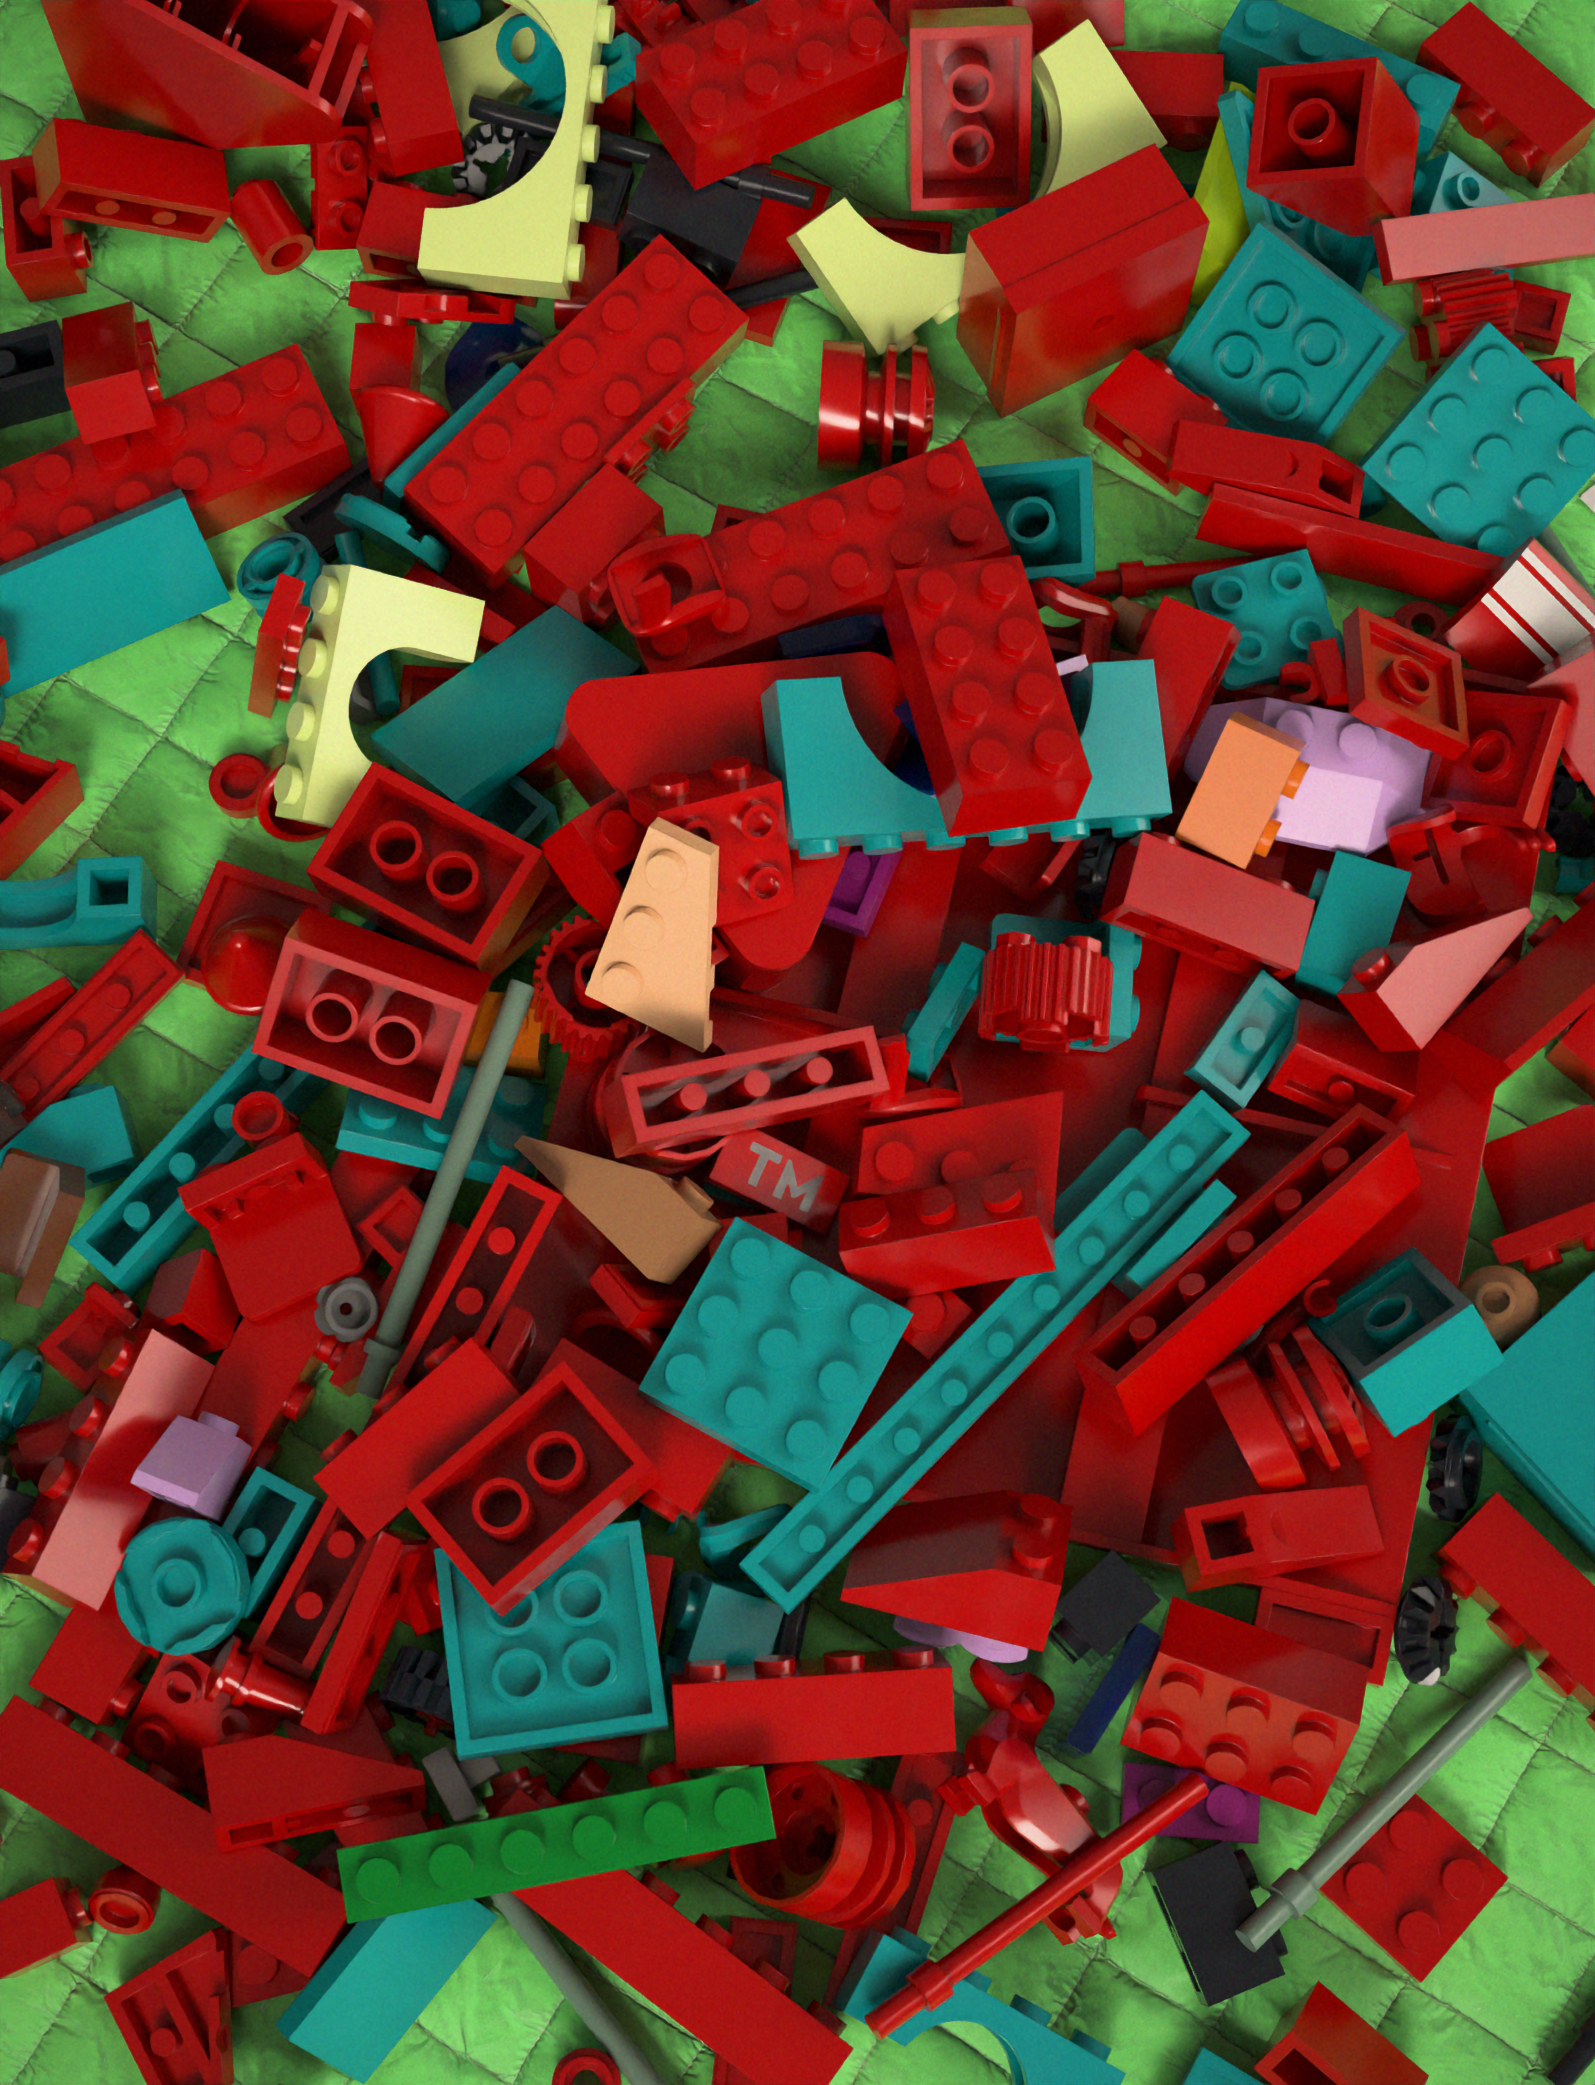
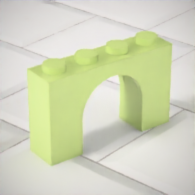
M351 564L323 565L321 575L316 579L310 596V606L314 612L310 635L304 642L298 658V669L302 676L297 702L292 705L286 721V733L289 738L285 765L278 771L274 784V796L277 801L275 816L328 828L333 827L372 764L357 746L349 723V699L359 673L374 657L390 649L442 662L474 663L485 606L484 600Z

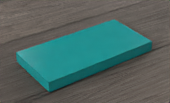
M180 488L0 565V636L6 640L11 678L0 687L5 699L232 600Z
M554 605L369 736L371 748L375 754L410 781L467 810L554 746L566 705L577 687L589 680L642 675V667L562 608Z

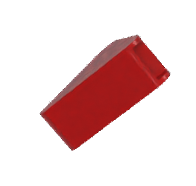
M40 0L87 124L116 130H136L147 136L172 141H191L195 145L213 149L317 144L334 141L339 135L344 114L376 30L372 17L361 6L351 0Z
M867 651L595 679L584 682L571 694L555 739L554 756L557 765L590 807L619 790L629 805L627 790L649 785L648 780L651 777L665 772H683L689 775L711 769L710 764L713 761L724 757H746L769 772L760 695L776 680L841 677L843 694L855 727L865 744L883 765L906 711L908 701L897 665L881 654ZM851 846L838 847L839 854L836 856L812 860L800 859L798 850H789L794 886V899L792 903L784 909L712 928L730 954V956L715 966L716 971L727 984L742 992L761 993L769 991L783 982L792 967L809 951Z

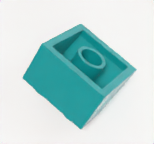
M1091 456L976 467L1010 543V556L1020 555L1029 584H1032L1039 578L1051 577L1073 588H1077L1096 578L1093 460Z
M1414 1246L1338 1297L1334 1313L1326 1317L1311 1316L1305 1320V1323L1316 1339L1330 1353H1333L1349 1384L1365 1406L1394 1438L1409 1427L1424 1421L1432 1411L1467 1387L1479 1383L1486 1374L1506 1361L1473 1303Z

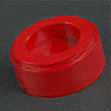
M236 753L226 756L214 766L209 777V790L216 805L223 813L238 819L251 818L257 815L256 797L264 781L267 769L263 761L251 754Z

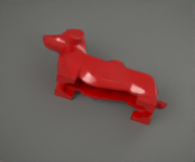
M977 1657L970 1666V1678L974 1687L986 1702L990 1712L983 1723L969 1736L965 1744L964 1771L959 1776H952L946 1779L936 1790L959 1817L965 1816L974 1806L981 1805L987 1826L996 1837L1050 1878L1100 1841L1102 1837L1086 1817L1090 1809L1085 1797L1071 1785L1064 1783L1058 1785L1037 1759L1035 1751L1036 1739L1055 1703L1054 1693L1050 1686L1034 1673L1023 1670L1018 1673L1008 1674L991 1661ZM1120 1862L1042 1919L1062 1945L1074 1943L1081 1935L1086 1939L1098 1933L1108 1940L1117 1936L1115 1928L1107 1915L1122 1887L1123 1870Z

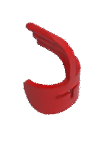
M1449 803L1386 829L1387 843L1395 868L1411 872L1405 893L1411 908L1420 918L1433 923L1462 920L1487 910L1484 899L1476 890L1461 859L1462 847L1483 839L1503 837L1508 839L1521 852L1527 850L1538 851L1542 848L1547 852H1554L1556 850L1554 839L1539 824H1537L1536 830L1473 822L1454 830L1451 827V822L1457 819L1455 808ZM1430 828L1438 857L1446 874L1444 881H1441L1432 856L1429 853L1413 858L1414 855L1429 849L1425 829Z

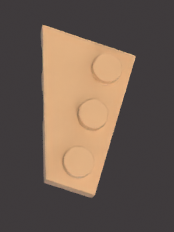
M657 817L648 827L586 988L585 995L704 1053L712 1043L713 1021L709 1020L710 992L714 988L715 964H711L712 927L716 924L719 846Z

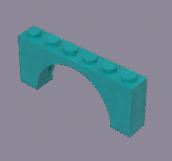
M1153 659L1095 662L1071 677V713L1093 777L1075 819L948 837L937 798L920 792L900 780L875 757L865 744L849 713L843 694L841 677L776 680L760 696L769 773L780 779L782 783L789 850H798L800 859L812 860L836 856L839 854L838 847L862 845L863 854L882 855L903 850L902 842L926 841L927 850L939 851L963 847L966 845L965 838L988 836L990 846H1008L1027 842L1028 833L1050 832L1051 841L1066 842L1090 837L1089 829L1111 828L1112 836L1117 838L1133 837L1142 832H1151L1152 823L1172 813Z

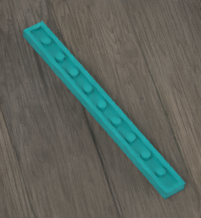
M1201 1089L1054 1240L1056 1270L1018 1277L828 1472L817 1494L809 1491L739 1563V1567L789 1615L1247 1141L1251 1133Z

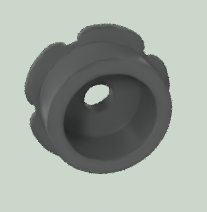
M351 1276L339 1283L321 1288L316 1295L318 1309L314 1311V1319L317 1327L325 1335H336L337 1340L341 1342H353L362 1338L365 1332L377 1320L379 1313L378 1301L370 1291V1286L360 1278ZM345 1302L351 1305V1312L348 1315H343L340 1312V1306Z

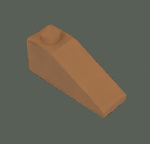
M524 1135L514 1144L648 1279L672 1285L724 1226L708 1211L714 1203L712 1198L686 1176H683L678 1182L654 1172Z

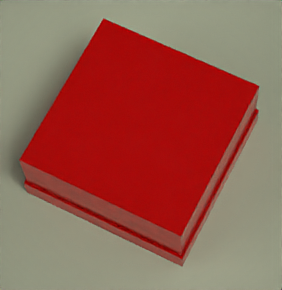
M1155 143L968 232L956 339L986 386V395L1001 419L1123 360L1134 348L1141 351L1182 331L1210 220L1195 197L1190 198Z

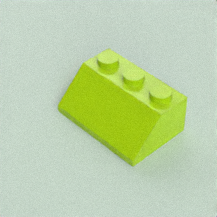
M1231 81L1228 92L1238 89L1255 104L1256 96L1246 86ZM1221 116L1219 117L1193 196L1210 220L1189 300L1190 303L1201 306L1251 233Z

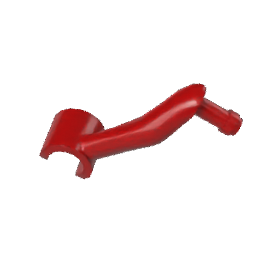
M1321 1272L1292 1298L1239 1356L1242 1355L1256 1371L1268 1356L1267 1342L1276 1339L1279 1344L1307 1313L1316 1317H1326L1334 1313L1337 1302L1332 1296L1320 1295L1310 1299L1311 1293L1316 1288L1327 1286L1330 1283V1278L1324 1272Z

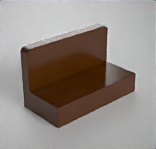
M9 1148L0 1166V1272L16 1276L15 1302L41 1309L85 1200V1168L17 1148Z

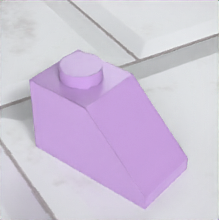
M202 1411L198 1422L177 1415L137 1467L130 1483L159 1500L221 1523L252 1447L236 1437L240 1426L222 1417Z

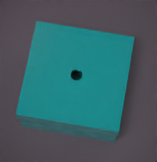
M1594 1270L1502 1353L1506 1359L1505 1362L1486 1374L1476 1385L1469 1386L1461 1391L1448 1406L1456 1415H1465L1471 1419L1474 1430L1478 1432L1481 1442L1595 1564Z

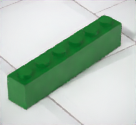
M757 1765L346 1846L337 1849L336 1852L347 1923L350 1924L775 1839L777 1837L764 1767Z

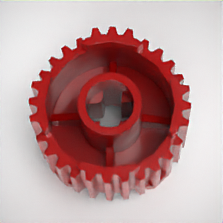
M1483 268L1413 283L1414 306L1417 315L1421 317V321H1419V325L1409 328V342L1413 360L1415 362L1425 361L1427 364L1425 384L1428 383L1481 320L1491 323L1525 355L1523 341L1514 343V325L1510 308L1518 307L1517 291L1513 289V280H1510L1508 272L1494 274L1492 269Z
M579 915L574 916L572 924L563 921L560 931L553 929L550 932L548 945L543 944L541 947L540 956H537L531 983V986L534 987V994L531 999L530 1008L535 1010L534 1021L542 1022L540 1028L542 1035L551 1034L549 1042L552 1045L560 1042L562 1044L561 1051L564 1053L567 1051L573 1060L593 1063L600 1059V1057L602 1060H607L611 1052L617 1056L629 1043L652 1027L585 995L586 983L590 981L609 930L600 922H595L592 916L583 920Z
M1007 932L997 935L995 950H989L988 954L985 953L983 959L978 1022L979 1037L994 1041L996 1040V1033H1003V1036L1006 1037L1015 1036V1039H1020V1050L1031 1054L1037 1052L1042 1055H1047L1048 1053L1055 1055L1069 1053L1070 1042H1075V1040L1087 1041V1038L1092 1039L1091 1046L1093 1047L1107 1046L1110 1033L1114 965L1112 961H1108L1107 956H1101V941L1088 936H1069L1062 940V944L1052 945L1049 942L1038 944L1034 936L1021 932Z

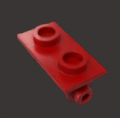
M341 126L339 135L334 141L310 144L311 178L315 179V190H311V227H308L309 235H314V247L318 251L357 249L356 242L367 207V126Z

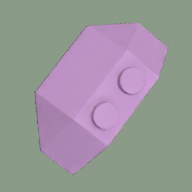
M1264 697L1211 705L1186 756L1183 771L1189 778L1198 784L1229 717L1235 711L1306 742L1299 759L1310 764L1294 799L1292 800L1282 795L1271 817L1282 822L1275 840L1331 852L1338 850L1364 858L1388 844L1386 838L1387 828L1426 812L1420 808L1424 778L1433 752L1428 749L1419 748L1412 742L1377 726L1368 725L1348 713Z

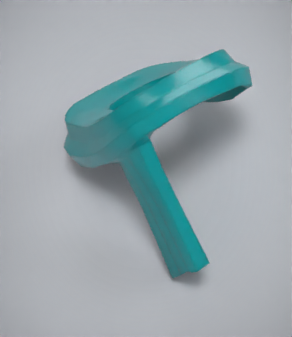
M787 1503L776 1504L752 1514L720 1523H708L702 1508L695 1519V1523L699 1531V1546L705 1566L721 1579H734L747 1575L739 1567V1563L757 1545L743 1550H733L743 1543L769 1534L792 1510V1507Z

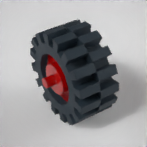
M401 1646L380 1692L379 1701L383 1705L389 1706L388 1709L394 1713L405 1715V1719L424 1725V1734L435 1738L437 1732H441L445 1737L456 1740L446 1655L444 1658L428 1649L423 1651L416 1646Z

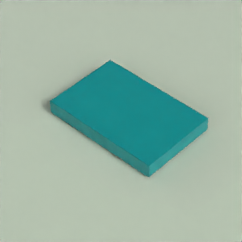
M475 1898L357 1922L274 2026L290 2042L358 2082L365 2084L498 1916L485 1903Z

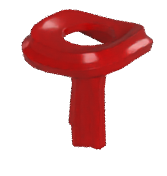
M676 534L649 539L618 555L608 567L607 585L623 624L636 637L657 636L715 612L716 609L724 606L728 599L723 579L708 544L698 534ZM659 566H677L687 572L691 578L692 587L689 596L685 600L671 606V586L669 582L664 581L661 574L644 581L649 572Z
M1051 577L1039 578L1030 584L1038 610L1048 605L1062 615L1080 619L1078 623L1067 627H1052L1042 623L1046 635L1079 642L1078 656L1085 654L1088 665L1095 662H1110L1111 632L1118 625L1119 614L1113 609L1112 604L1108 600L1080 591Z
M905 1033L877 1039L890 1090L863 1106L854 1107V1109L865 1122L871 1125L954 1111L963 1106V1092L955 1063L948 1054L944 1053L926 1083L929 1088L905 1093L910 1060V1051L906 1050Z

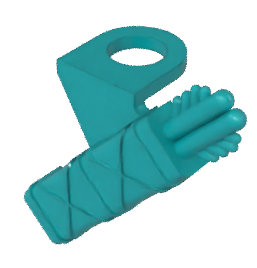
M525 13L516 14L510 17L499 31L496 42L498 60L505 70L533 89L531 94H528L527 97L519 101V106L562 117L566 96V76L563 58L549 35ZM528 27L532 30L535 37L534 51L527 60L517 62L511 52V43L514 35L520 29ZM627 32L617 35L611 44H606L602 47L600 65H606L608 72L606 98L623 86H628V83L631 81H635L636 55L642 53L640 42ZM528 134L533 140L536 141L546 139L543 137ZM507 149L503 157H506L508 152L511 153V151Z

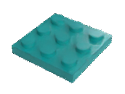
M1265 220L1256 224L1164 363L1172 370L1178 382L1196 395L1203 394L1208 396L1220 407L1223 416L1229 419L1228 428L1316 443L1326 448L1409 331L1274 225Z
M1481 320L1356 466L1440 541L1506 558L1531 535L1536 539L1595 473V419L1491 323Z
M735 1217L641 1382L636 1395L817 1494L914 1313L742 1219Z
M640 1520L607 1525L503 1617L490 1607L442 1548L434 1549L459 1761L668 1730L669 1724Z

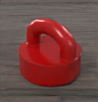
M120 1865L98 1877L87 1901L88 1911L94 1921L104 1929L123 1935L139 1934L148 1930L154 1922L161 1903L163 1888L126 1865Z

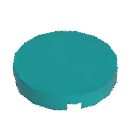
M350 493L343 494L333 512L337 519L351 530L358 529L360 536L411 566L417 561L441 576L451 559L448 549L434 537L424 535L421 542L418 541L421 535L411 528V525L406 523L407 520L364 496H354Z
M187 1516L173 1517L151 1523L131 1539L123 1553L127 1555L123 1560L122 1570L116 1573L114 1593L118 1614L133 1638L145 1646L153 1647L157 1651L181 1656L212 1649L233 1633L246 1611L251 1582L246 1557L230 1533L210 1520Z

